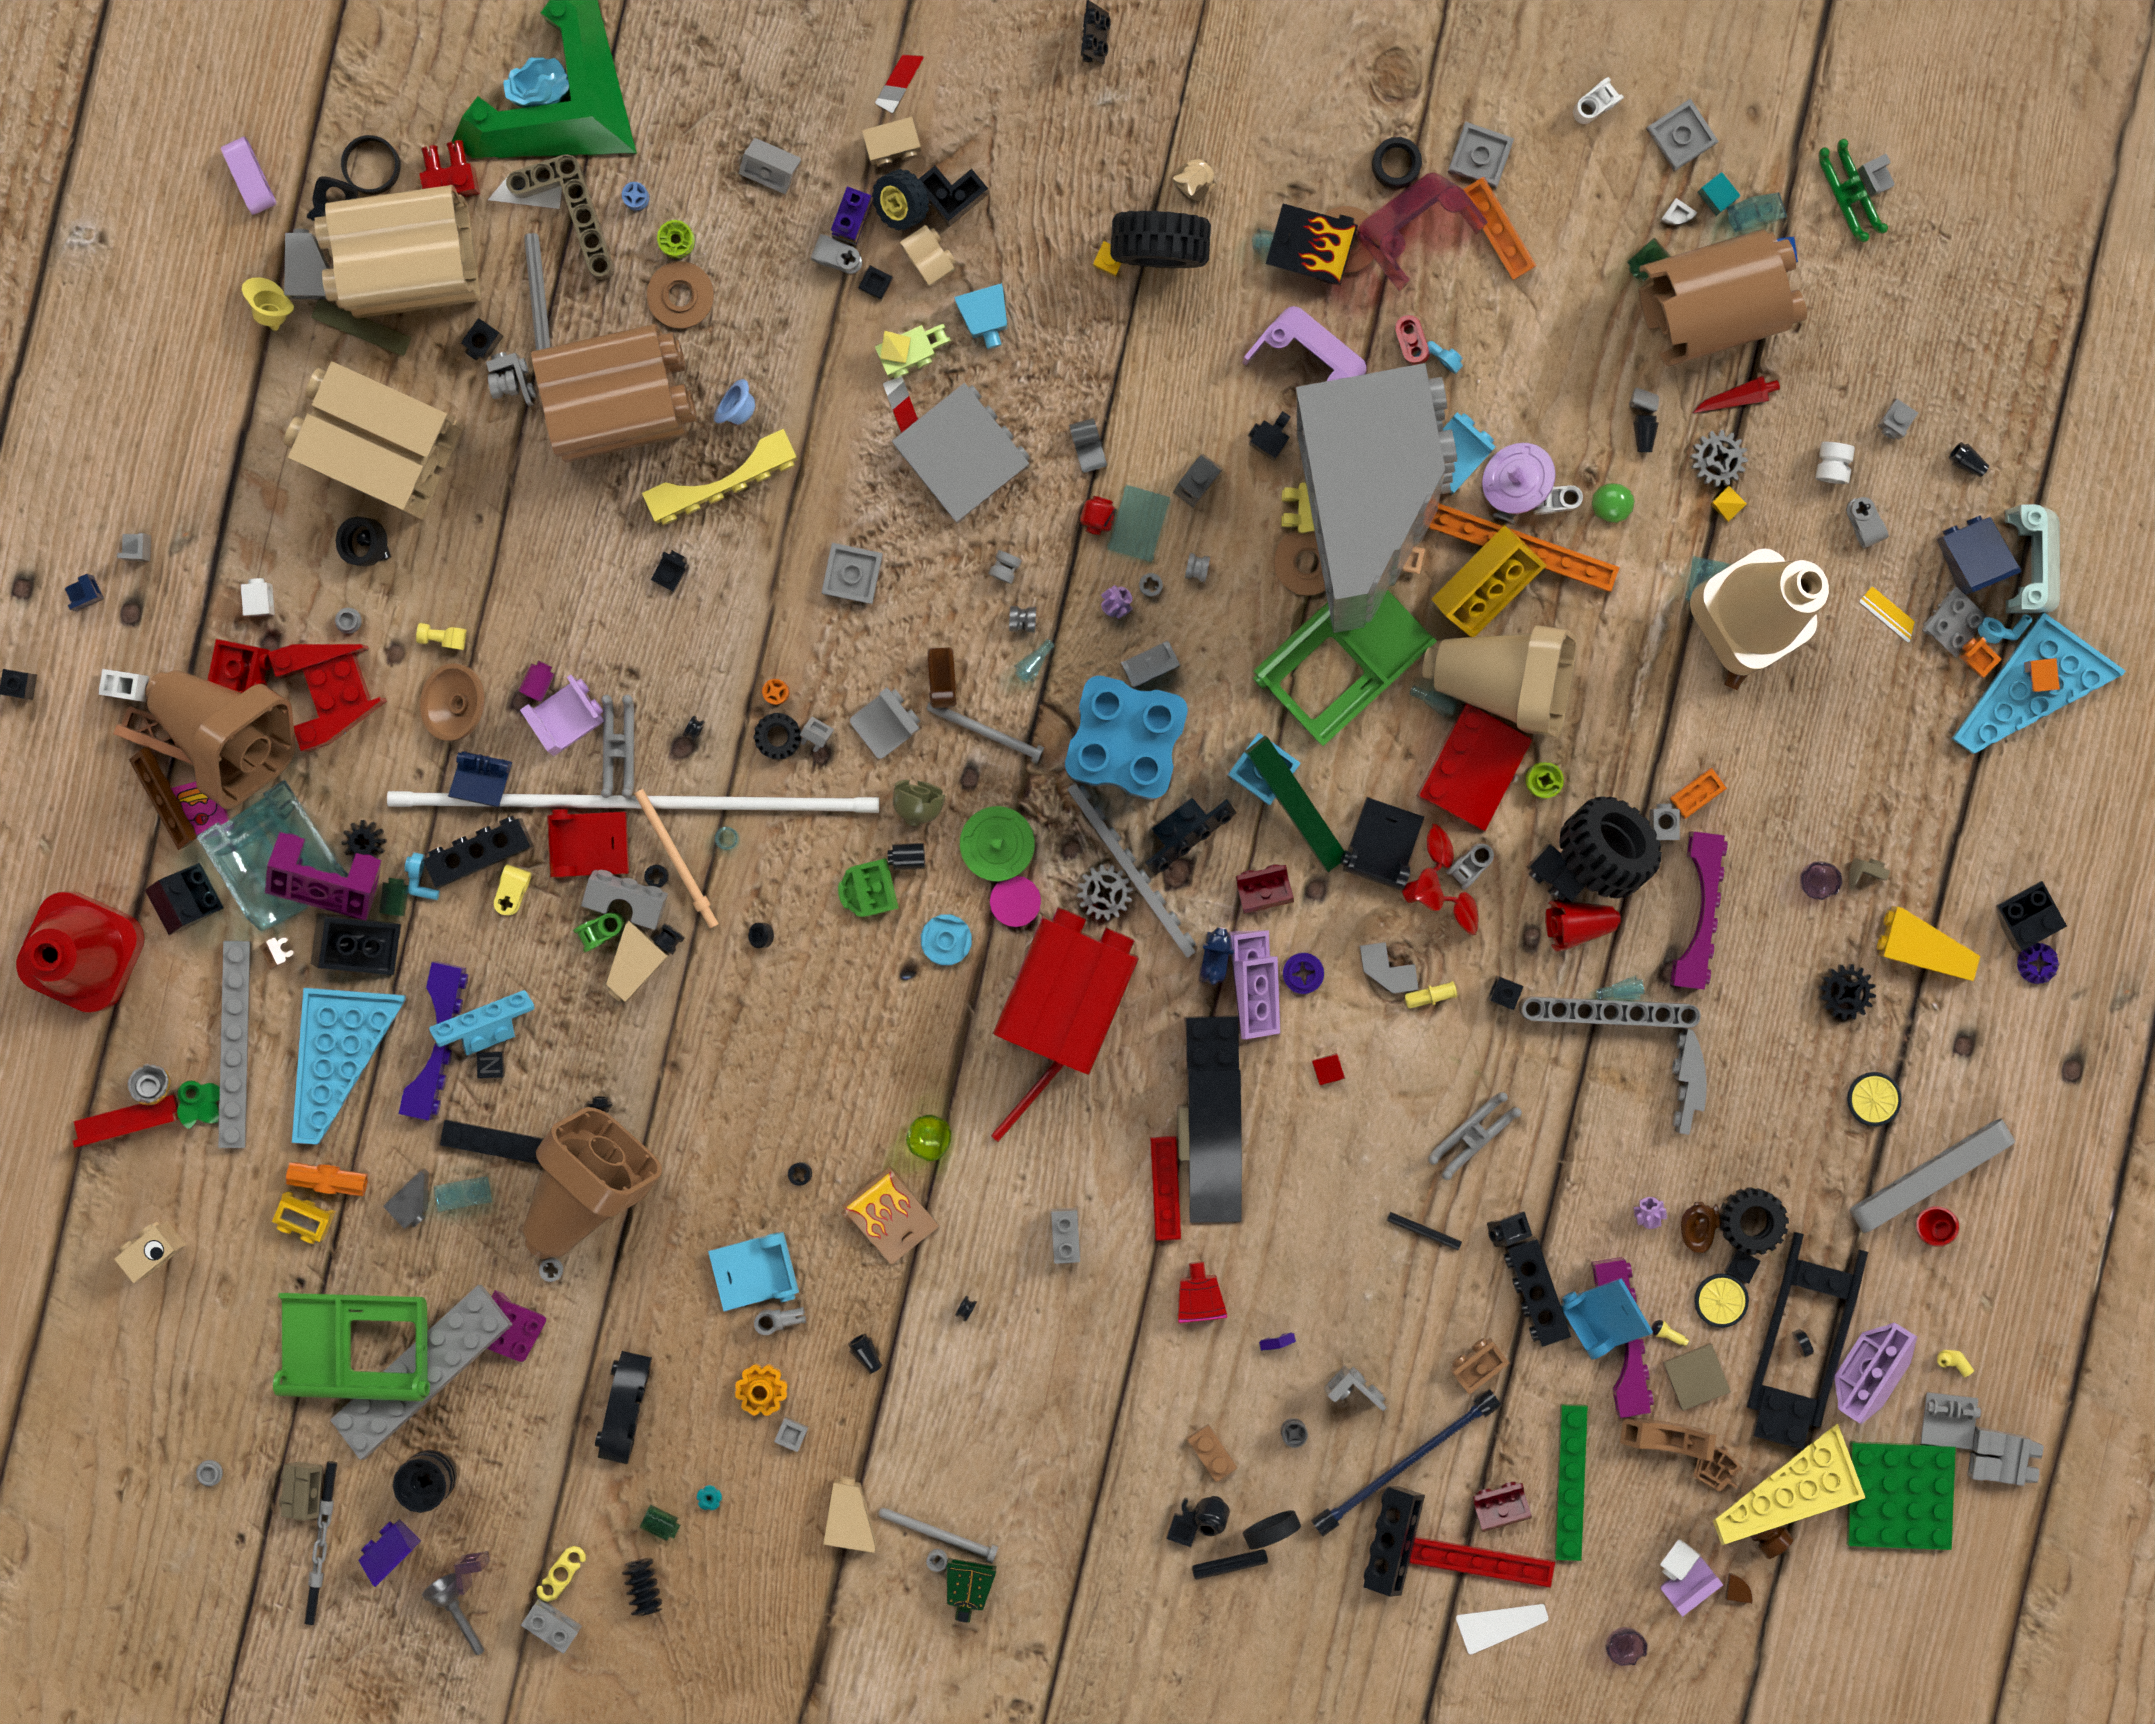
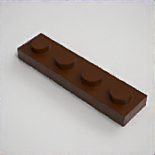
M149 747L141 749L129 761L178 850L183 849L198 838L194 826L186 817L183 807L174 795L168 779L162 773L156 757L152 754Z

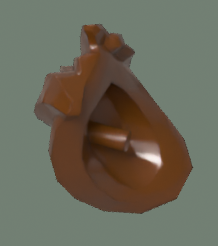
M1702 1201L1695 1202L1683 1214L1681 1221L1682 1238L1685 1245L1691 1251L1704 1253L1711 1247L1715 1230L1720 1227L1721 1216L1717 1204L1711 1208Z

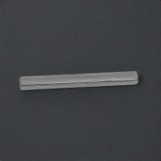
M529 233L524 236L535 346L536 350L550 347L539 236L536 233Z

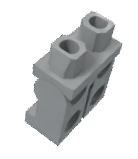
M1975 1426L1972 1450L1976 1453L1971 1452L1967 1475L1975 1480H1990L2024 1486L2025 1482L2038 1483L2039 1468L2027 1465L2029 1457L2041 1459L2044 1446L2032 1441L2027 1436Z

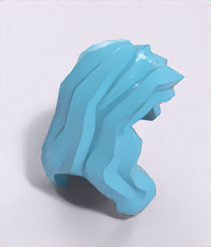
M531 57L521 69L515 68L511 70L508 80H504L503 83L505 97L522 108L558 103L569 92L568 74H566L564 66L556 58Z

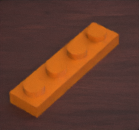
M1485 177L1478 179L1461 190L1462 195L1511 278L1515 280L1535 268L1537 265Z

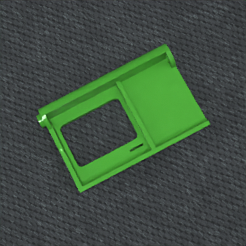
M1388 590L1372 621L1366 623L1364 628L1333 633L1327 602L1253 670L1255 674L1253 680L1261 689L1267 687L1315 740L1324 746L1423 655L1428 647L1436 643L1437 640L1419 624ZM1332 637L1363 669L1364 674L1316 719H1311L1281 688L1280 682L1327 638Z
M278 1293V1298L282 1301V1369L275 1373L273 1379V1391L276 1396L423 1401L429 1395L427 1302L424 1297ZM352 1320L413 1322L416 1327L415 1372L399 1373L352 1370Z

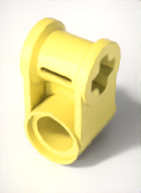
M506 864L494 899V907L498 913L510 916L518 912L530 883L531 872ZM510 897L509 901L513 903L512 908L507 907L505 911V906L501 904V901L507 900Z

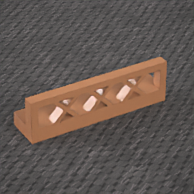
M128 706L122 725H116L114 735L193 764L175 742L174 744L166 742L172 739L170 736L162 740L156 737L152 728L160 724L151 713ZM134 713L143 717L146 727L139 730L129 727ZM148 719H151V720L156 721V722L153 723V724H150V722H149ZM148 730L150 735L145 734L143 732Z

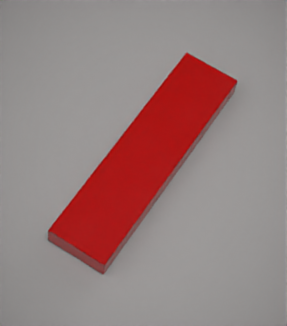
M1176 1136L1150 1137L1155 1240H1181Z

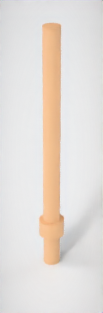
M640 789L634 795L692 896L696 911L701 912L709 928L718 925L719 923L709 907L711 904L706 895H702L644 789Z

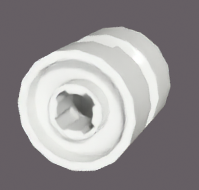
M1822 442L1819 453L1822 463L1817 465L1815 479L1828 483L1849 484L1851 468L1848 467V464L1853 462L1855 447L1843 443Z

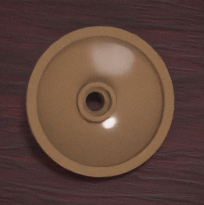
M455 663L443 665L430 675L422 690L420 712L425 727L433 736L445 741H457L463 739L475 729L481 719L485 699L483 686L478 675L471 668Z

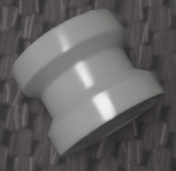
M1190 553L1185 578L1191 579L1195 577L1199 581L1205 582L1210 557L1204 556L1200 558Z

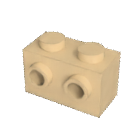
M912 117L862 130L871 165L877 164V167L887 166L892 163L893 159L902 157V160H908L917 157V153L921 152Z

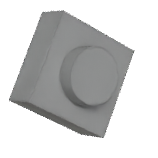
M785 1417L774 1442L798 1452L808 1426Z

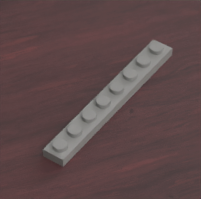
M1076 783L1067 789L1184 955L1188 958L1194 954L1195 950L1192 947L1196 943L1188 932L1183 935L1178 928L1181 924L1180 920L1173 911L1168 914L1163 907L1166 903L1165 899L1158 890L1153 893L1148 886L1151 882L1150 878L1143 869L1138 872L1133 865V862L1136 861L1135 857L1128 848L1123 851L1118 844V841L1121 840L1120 836L1113 827L1108 830L1103 823V820L1106 819L1105 815L1098 806L1093 808L1088 802L1091 796L1083 785L1078 787Z
M223 941L218 1148L246 1147L250 941Z

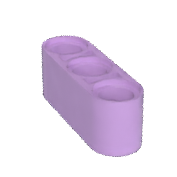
M244 136L222 146L223 156L251 214L255 215L277 205L247 138Z

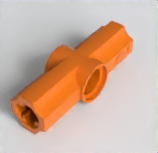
M290 1162L286 1173V1184L313 1188L314 1191L320 1193L337 1194L338 1192L364 1196L368 1184V1174L340 1170V1167L318 1164L315 1166Z

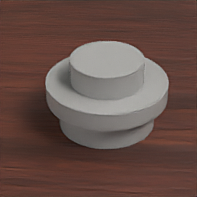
M353 608L341 609L335 618L337 628L347 634L356 632L362 623L361 615Z
M206 1460L198 1466L196 1476L201 1484L213 1486L222 1479L223 1469L218 1462Z

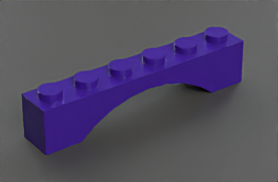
M438 961L431 962L426 988L433 1001L437 1024L454 1018L456 1014L460 1015L463 1000L460 999L462 989H466L469 977L468 974H465V967ZM435 1042L431 1057L422 1072L404 1088L398 1114L428 1121L433 1119L434 1115H438L441 1106V1100H438L439 1090L444 1089L447 1077L443 1075L445 1065H449L452 1056V1050H449L450 1043L438 1047Z

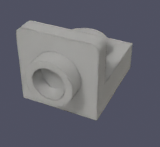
M1895 399L1878 426L1883 429L1881 432L1885 436L1893 440L1895 438L1899 440L1905 437L1907 429L1918 412L1899 399Z

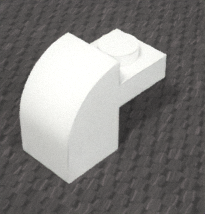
M102 669L99 695L145 702V689L149 682V676Z

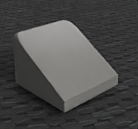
M1635 388L1629 405L1652 414L1658 409L1659 396L1643 389Z

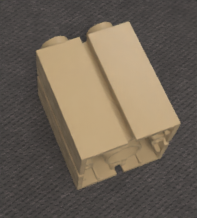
M331 361L327 371L317 368L312 374L305 392V396L313 400L312 406H314L311 414L307 413L305 419L295 416L289 424L283 442L284 445L292 448L287 458L423 520L442 478L434 473L435 468L438 465L446 469L465 426L445 412Z

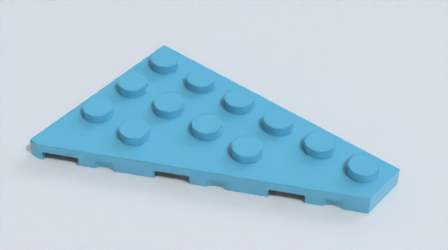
M2043 612L1951 739L1970 753L1975 754L2015 731L2104 686V684L2124 675L2126 671ZM2057 658L2060 689L2033 692L2031 673L2025 672L2024 662Z
M303 988L292 1143L320 1144L406 1001V995Z

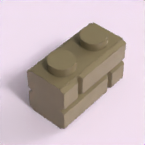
M306 1462L284 1464V1469L281 1473L283 1489L279 1499L281 1517L298 1520H309L319 1517L322 1465Z

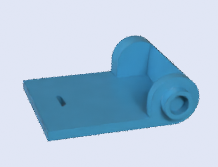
M1622 1278L1578 1294L1573 1291L1562 1298L1563 1303L1560 1304L1562 1311L1591 1360L1605 1355L1615 1346L1653 1333Z

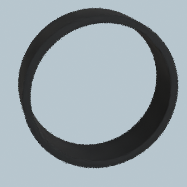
M374 135L360 136L351 141L345 148L341 158V169L345 179L349 184L355 186L359 192L364 194L376 195L386 192L396 183L401 170L400 158L396 150L385 139ZM367 141H378L387 145L395 159V168L391 178L383 186L375 189H364L356 186L350 180L347 172V161L350 153L356 146Z
M1294 1510L1284 1511L1253 1524L1243 1532V1536L1249 1549H1259L1289 1537L1301 1528V1524Z

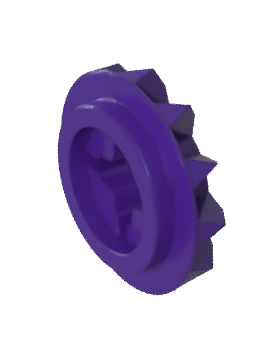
M2036 943L2020 952L2017 959L2018 971L2030 983L2042 984L2049 982L2050 979L2057 975L2056 972L2060 965L2057 957L2058 954L2051 946ZM2038 956H2041V960L2048 963V965L2041 966L2038 972L2037 967L2028 964V962L2036 961Z
M1298 953L1291 956L1285 963L1283 978L1286 985L1292 991L1299 994H1308L1318 989L1322 984L1324 968L1316 956L1309 953ZM1301 962H1303L1306 970L1315 972L1306 976L1305 985L1300 976H1292L1293 973L1300 971Z

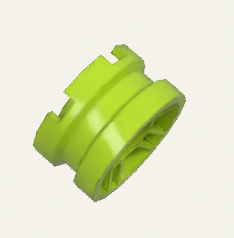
M680 220L667 221L660 227L657 234L659 247L670 258H685L694 248V234L689 226ZM673 234L681 237V241L678 244L672 243Z
M1539 762L1529 768L1526 773L1525 783L1531 794L1540 798H1550L1561 791L1564 777L1558 766L1552 763ZM1544 775L1549 778V782L1546 785H1543L1539 780Z

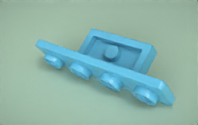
M523 990L431 1026L429 1030L438 1047L461 1039L463 1050L468 1056L515 1037L512 1018L530 1012L535 1008L527 992Z

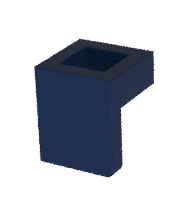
M82 575L78 577V582L65 588L71 602L68 607L72 611H79L104 599L94 575Z

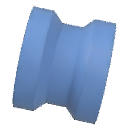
M638 182L626 184L621 193L624 203L633 211L645 209L650 200L648 191Z

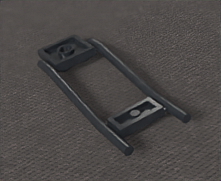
M1794 1232L1781 1286L1746 1407L1758 1410L1751 1436L1804 1450L1809 1425L1820 1428L1822 1425L1827 1401L1856 1306L1869 1252L1858 1250L1853 1274L1798 1260L1804 1234ZM1791 1285L1846 1299L1817 1400L1763 1385Z

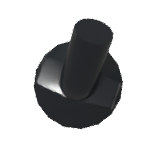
M594 1096L592 1101L587 1102V1106L607 1113L613 1106V1103L608 1101V1097Z

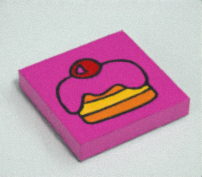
M196 781L171 788L177 800L180 801L189 822L194 826L196 835L231 826L227 810L202 794L197 788Z

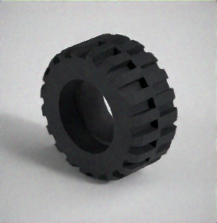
M1168 211L1119 212L1112 219L1110 255L1116 262L1143 267H1203L1209 261L1211 224L1204 217Z
M1605 796L1588 800L1566 820L1560 831L1559 846L1563 849L1561 855L1563 861L1566 860L1570 873L1573 872L1576 875L1575 879L1579 883L1583 882L1588 890L1591 892L1596 891L1602 897L1626 898L1635 893L1658 871L1662 854L1660 852L1661 844L1660 840L1656 839L1657 833L1655 829L1650 827V822L1646 817L1643 818L1639 814L1640 811L1635 807L1631 808L1628 806L1629 803L1623 800L1617 801L1615 797Z

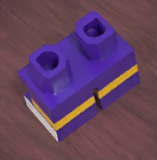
M848 186L846 187L831 227L832 237L857 245L864 221H866L873 202L871 195Z

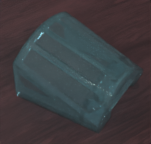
M286 780L264 792L265 798L222 825L217 822L196 836L245 917L260 931L273 927L310 907V905L265 893L267 864L279 832L295 834L305 839L301 858H303L302 866H311L316 870L327 873H337L345 878L348 876L347 871Z

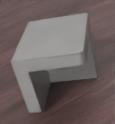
M1887 154L1862 165L1858 169L1871 197L1894 186V181L1886 167L1891 163Z
M145 533L123 534L122 553H117V558L125 561H150L151 535Z

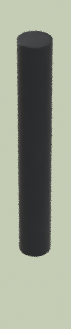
M1391 1211L1387 1217V1221L1457 1251L1462 1244V1241Z

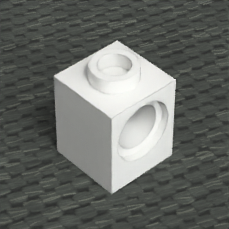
M263 578L249 579V584H241L243 616L275 615L272 584L264 583Z
M1679 1539L1660 1564L1664 1567L1662 1572L1673 1581L1677 1578L1682 1581L1701 1555Z

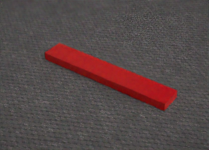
M1416 1536L1409 1562L1549 1588L1552 1585L1555 1568L1554 1560Z

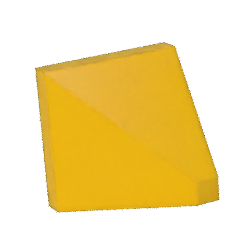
M1730 486L1710 503L1727 522L1747 504Z

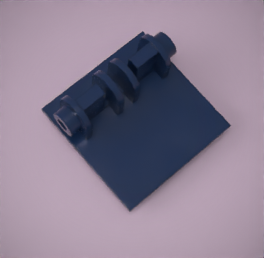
M467 751L458 752L456 758L458 765L448 797L499 807L512 761L483 756L482 754L468 753Z

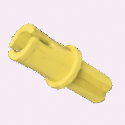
M1453 981L1435 987L1428 985L1427 989L1405 994V1002L1408 1008L1430 1003L1435 1005V1002L1457 998L1456 987Z

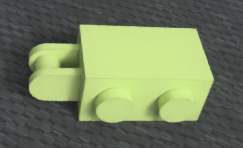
M944 324L924 331L921 325L901 334L911 338L906 364L880 359L888 378L894 376L895 379L907 375L909 373L908 369L918 366V369L931 364V359L936 357L933 350L951 342L950 337H947L944 332ZM934 334L937 342L930 344L927 337ZM882 343L875 346L879 358L881 356Z

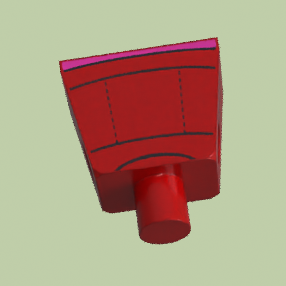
M1204 1261L1189 1263L1190 1277L1181 1278L1179 1284L1178 1323L1228 1318L1216 1275L1205 1274Z

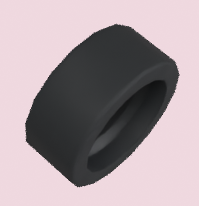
M1391 137L1383 141L1376 148L1372 159V171L1376 179L1383 186L1392 189L1404 188L1410 185L1417 178L1422 166V156L1418 147L1411 140L1403 137ZM1392 148L1404 149L1412 159L1410 171L1401 178L1387 175L1382 168L1383 155Z
M360 516L351 517L344 521L337 531L335 540L336 549L341 559L348 564L365 567L375 565L382 559L388 543L387 534L382 524L375 519ZM360 526L366 527L371 536L370 548L362 557L355 554L352 546L353 535Z

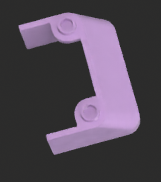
M1295 306L1288 307L1278 316L1244 356L1242 362L1247 365L1265 342L1273 348L1281 349L1286 347L1294 338L1333 370L1327 381L1364 375L1366 373V364L1361 357L1301 308Z

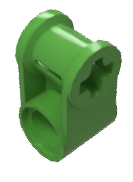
M612 912L595 920L588 921L573 929V931L578 933L584 945L583 951L586 953L623 932L625 920L619 913ZM609 917L617 921L618 926L614 932L606 927V921Z

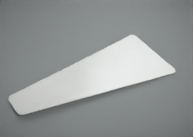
M1538 1604L1457 1615L1456 1620L1467 1651L1471 1655L1548 1621V1615L1545 1606Z

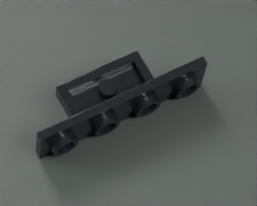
M1192 797L1152 828L1165 847L1145 863L1155 876L1167 870L1171 863L1179 857L1188 854L1193 846L1207 839L1219 826L1228 823L1237 812L1228 799H1226L1206 815Z

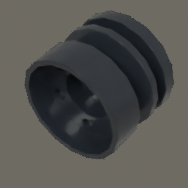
M431 1449L419 1451L401 1465L394 1475L393 1490L396 1499L409 1511L423 1513L433 1510L451 1494L456 1486L457 1473L455 1465L448 1456L440 1451ZM426 1474H429V1475H430V1476H429V1479L431 1480L430 1483H428V1482L426 1481V1480H427V1477L425 1476Z

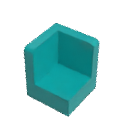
M1722 172L1698 191L1700 197L1715 216L1719 215L1741 196Z

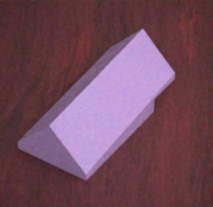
M1269 930L1229 932L1232 938V948L1235 950L1231 957L1240 1036L1242 1039H1250L1279 1034L1278 956H1270Z

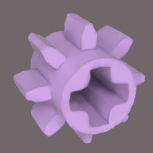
M1114 585L1101 594L1102 598L1105 599L1102 601L1101 607L1110 617L1116 616L1120 619L1133 609L1129 605L1133 600L1132 595L1124 587L1117 588Z
M1653 1197L1639 1200L1640 1207H1634L1637 1224L1643 1225L1647 1229L1661 1226V1219H1667V1212L1663 1201H1658Z

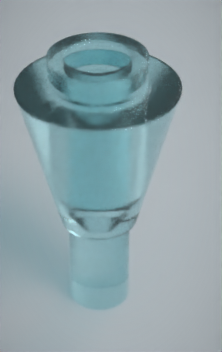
M1258 228L1257 233L1253 234L1252 246L1253 249H1257L1258 254L1269 252L1274 232Z
M1046 639L1037 651L1035 650L1014 665L1016 668L1015 674L1026 683L1028 680L1034 682L1045 660V656L1055 646L1054 643Z
M1414 685L1409 694L1423 700L1424 703L1444 718L1448 714L1453 715L1458 701L1454 700V697L1441 692L1426 691Z
M1637 975L1620 981L1611 987L1596 989L1597 999L1614 997L1641 1000L1640 995L1645 994L1643 980H1637Z

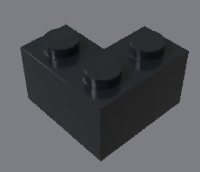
M935 165L919 178L923 183V187L926 188L929 203L949 227L989 195L988 187L973 169H970L952 185Z
M1546 844L1526 866L1531 870L1528 875L1538 884H1541L1543 881L1550 888L1547 892L1556 900L1572 902L1586 886L1583 882L1579 883L1575 879L1576 875L1573 872L1570 873L1566 860L1563 861L1561 853L1551 844Z

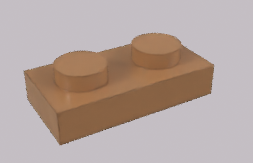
M1209 1424L1187 1438L1215 1482H1218L1237 1469L1236 1464Z

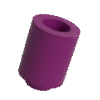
M539 660L536 665L531 663L518 691L542 702L555 675L550 672L552 667Z

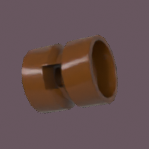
M1780 1526L1750 1536L1753 1541H1759L1758 1548L1767 1559L1780 1555L1794 1541L1787 1529Z

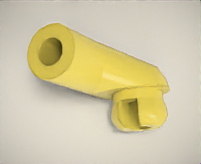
M1943 1350L1937 1355V1363L1941 1367L1955 1366L1963 1377H1967L1974 1372V1369L1960 1351Z

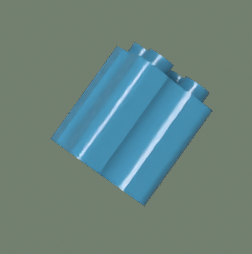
M1105 676L1090 678L1084 685L1079 705L1080 726L1076 735L1070 740L1065 760L1067 775L1076 782L1095 787L1100 785L1116 786L1126 792L1127 795L1146 800H1155L1161 797L1169 787L1174 768L1172 762L1173 746L1183 732L1188 712L1185 700L1176 694L1160 690H1135L1121 680Z

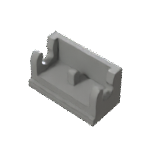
M1168 641L1121 662L1132 688L1180 667L1179 661Z

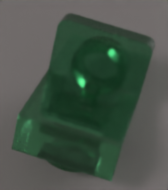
M1653 238L1627 263L1630 265L1629 270L1633 276L1645 281L1650 276L1646 272H1640L1639 267L1671 257V255L1656 238Z

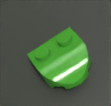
M887 858L850 867L845 871L846 873L842 881L838 884V895L844 908H848L855 913L856 916L865 917L899 908Z

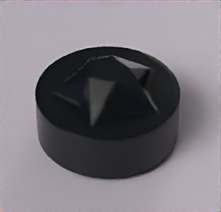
M765 922L754 923L748 932L749 942L755 948L769 947L774 939L772 927Z

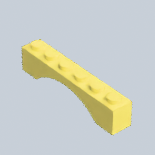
M782 429L760 439L747 461L734 473L722 480L700 486H678L665 482L643 492L642 495L654 521L657 524L662 522L663 525L677 520L676 515L682 512L691 514L699 510V505L709 501L712 504L724 498L723 494L732 490L733 493H737L748 487L746 483L755 479L757 482H761L770 478V472L777 469L783 472L794 467V462L798 458L785 430Z

